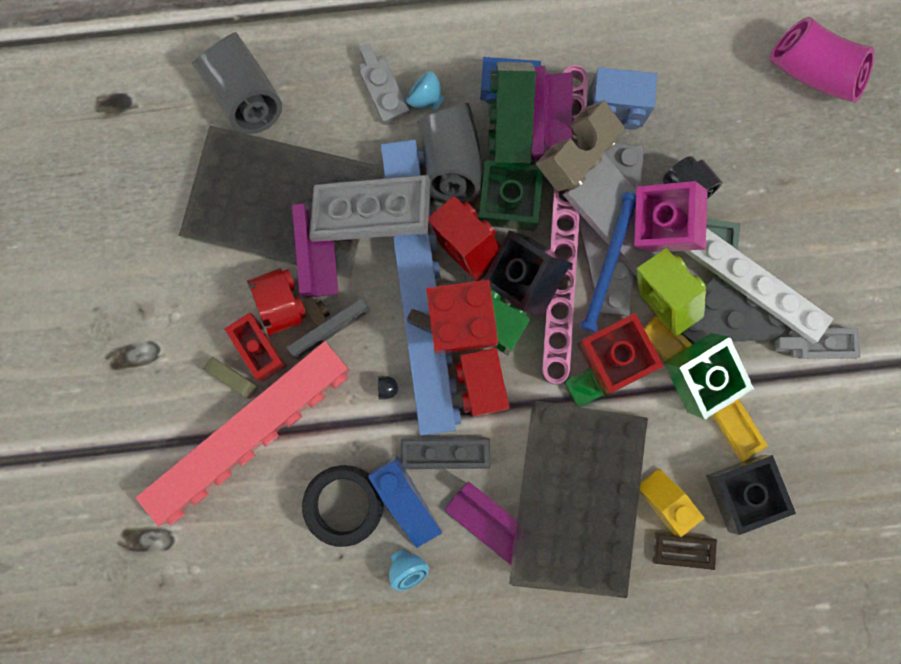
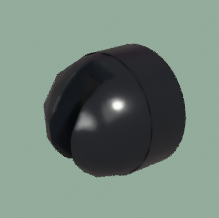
M378 376V400L393 398L398 392L396 380L390 376Z

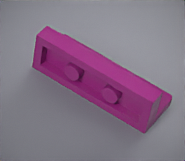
M545 66L534 67L536 78L532 155L537 162L553 144L570 138L573 140V130L569 126L573 122L572 73L548 74Z
M304 204L292 205L299 294L303 298L337 295L339 290L334 240L312 242L309 238L312 209L307 210Z
M469 481L463 485L445 508L446 513L513 567L517 565L527 550L533 549L540 540Z

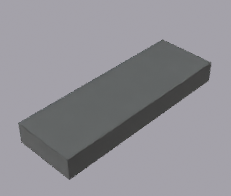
M361 298L287 346V349L293 357L299 359L368 314L370 310Z
M401 439V463L405 469H490V439Z

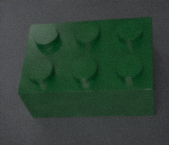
M496 62V70L490 71L491 93H495V100L489 101L490 124H494V129L488 130L489 153L494 154L495 163H531L536 70L532 62Z

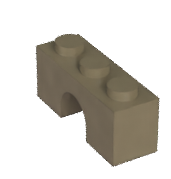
M605 100L585 107L569 125L577 136L578 147L571 138L553 144L536 163L557 192L568 188L574 190L582 185L586 180V173L595 168L602 161V154L618 142L617 137L625 127Z

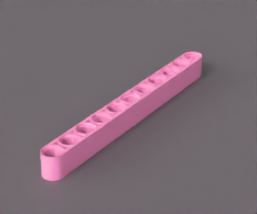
M571 65L563 73H572L573 78L580 80L582 83L578 87H573V106L577 107L581 113L587 105L588 73L582 66ZM579 114L573 116V121ZM555 188L550 250L556 252L557 249L564 247L569 249L572 255L567 260L571 262V265L564 276L569 280L570 286L565 290L557 289L546 309L542 372L547 382L557 385L563 383L570 372L580 213L570 202H564L560 199L559 194L568 189L557 192ZM562 219H568L572 222L573 228L569 231H561L557 223ZM556 305H563L568 310V315L561 320L555 319L551 314V309ZM554 334L563 335L566 339L565 347L554 349L549 343L550 337ZM552 363L561 364L564 368L563 377L552 379L547 373L548 366Z

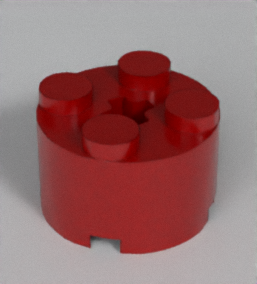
M279 268L247 280L264 326L271 325V327L266 328L268 336L302 324V319L306 317V312L300 297H293L292 291H295V284L289 269L282 271Z

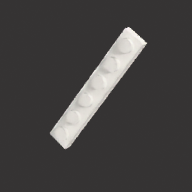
M707 228L706 250L684 251L812 344L820 340L834 319Z

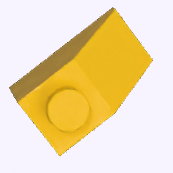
M660 468L656 469L635 486L674 535L682 537L704 519V516L686 493Z

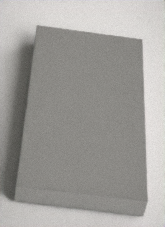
M603 153L601 156L602 161L586 173L584 183L574 190L568 188L563 196L609 246L624 203L622 201L623 193L636 194V190ZM635 205L618 257L637 277V268L659 252L648 253L634 246Z
M419 175L314 185L309 238L312 242L427 234L430 200L429 176Z

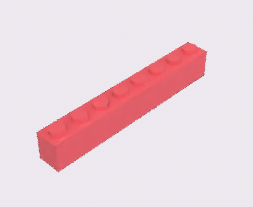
M324 341L135 497L157 526L167 523L170 526L175 524L185 515L183 510L191 503L196 506L209 495L207 490L215 483L217 486H220L232 476L230 471L235 466L240 464L242 467L256 456L253 451L262 444L264 447H267L279 437L277 432L286 425L289 428L302 418L300 412L308 406L314 408L325 399L323 393L330 387L337 389L348 379L346 374L351 370L330 345Z

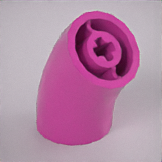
M806 17L793 25L777 42L771 52L770 61L794 79L815 90L856 103L862 96L869 81L874 64L875 50L871 46L845 39L829 31L812 17Z

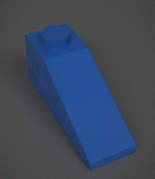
M397 455L370 471L368 476L386 507L416 548L442 534L441 528Z

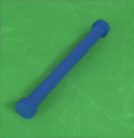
M623 193L622 201L624 203L585 320L581 321L579 328L585 331L597 333L598 326L596 323L636 205V194Z

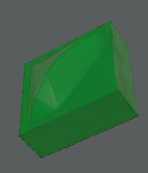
M591 368L564 382L577 408L605 395Z

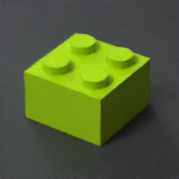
M665 248L637 268L639 296L675 337L704 317L706 286L700 277L690 274L680 256L673 255Z

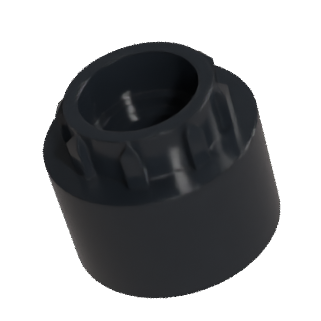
M688 156L679 161L663 177L664 184L696 181L707 189V199L723 184L722 180L705 160L696 161L693 156Z

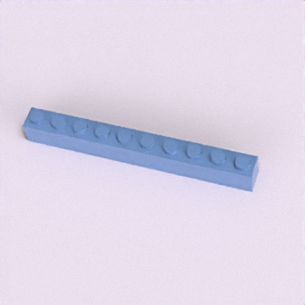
M416 140L381 144L385 178L420 175L419 167L425 166L423 149H417ZM429 204V216H430V215H432V212H431V205ZM428 232L427 234L393 236L420 436L456 431L455 425L461 424L459 406L453 407L451 395L457 394L455 377L448 376L447 366L453 365L451 353L435 355L432 334L409 324L407 321L411 309L430 316L426 288L436 287L435 279L441 278L439 262H433L431 251L437 250L435 234Z

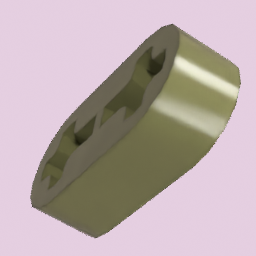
M212 356L203 368L206 372L248 399H251L259 387Z

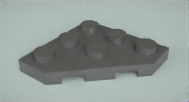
M714 274L705 285L706 303L704 317L680 334L691 344L696 343L710 333L728 336L732 342L775 340L781 336L788 326Z

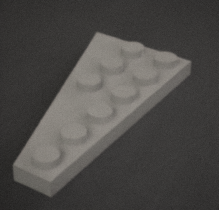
M573 139V142H578V139ZM616 143L612 148L605 151L604 154L637 191V187L641 186L644 146ZM580 214L579 233L582 237L586 262H588L594 291L609 246ZM619 257L600 314L628 317L630 316L633 273Z

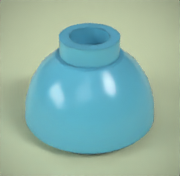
M433 71L425 72L410 89L406 97L409 105L419 109L431 108L433 110H436L441 105L445 97L441 94L439 79Z
M405 549L397 551L390 558L392 564L389 569V582L393 590H408L418 585L428 575L430 567L426 561L415 554H408Z

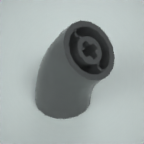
M237 32L223 38L192 62V65L220 104L235 130L244 134L260 133L270 128L278 120L282 113V102Z
M469 103L448 107L418 120L417 123L425 149L426 175L430 178V196L441 203H446L453 196L462 204L465 201L471 203L476 200L481 192V156L477 130Z

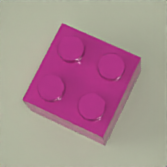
M696 181L637 187L635 247L648 253L661 252L665 248L669 251L706 250V188Z

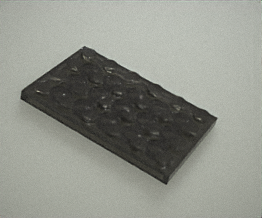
M209 125L179 236L205 244L297 265L292 205L304 204L307 210L312 209L314 185L376 179L378 165ZM360 238L334 240L337 275L347 278L351 277Z
M537 400L532 401L509 580L510 585L620 598L628 597L647 417Z

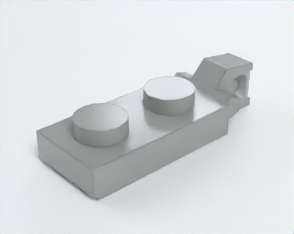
M370 43L360 46V54L364 63L359 65L361 77L383 124L385 125L410 114L387 61L384 60L382 55L375 56Z
M827 328L820 340L814 344L796 331L789 332L790 337H779L777 340H773L774 352L791 351V358H860L858 328Z

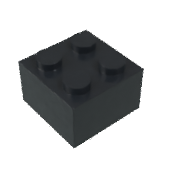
M509 230L483 280H489L491 290L498 293L521 311L543 316L571 262L534 239Z
M759 455L706 475L726 528L730 533L741 535L796 514L773 455Z

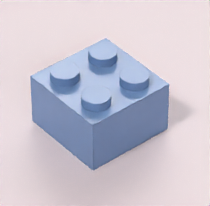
M598 67L589 88L588 106L605 100L625 129L633 130L643 127L655 108L658 73Z

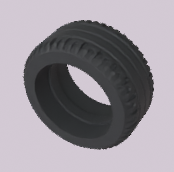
M350 465L334 466L317 474L308 484L303 495L302 514L309 531L318 540L335 547H348L362 542L376 529L383 514L384 502L370 481L368 472ZM340 479L351 480L359 484L366 492L369 500V510L364 522L359 527L345 532L330 528L322 520L318 509L319 496L322 490L331 482Z

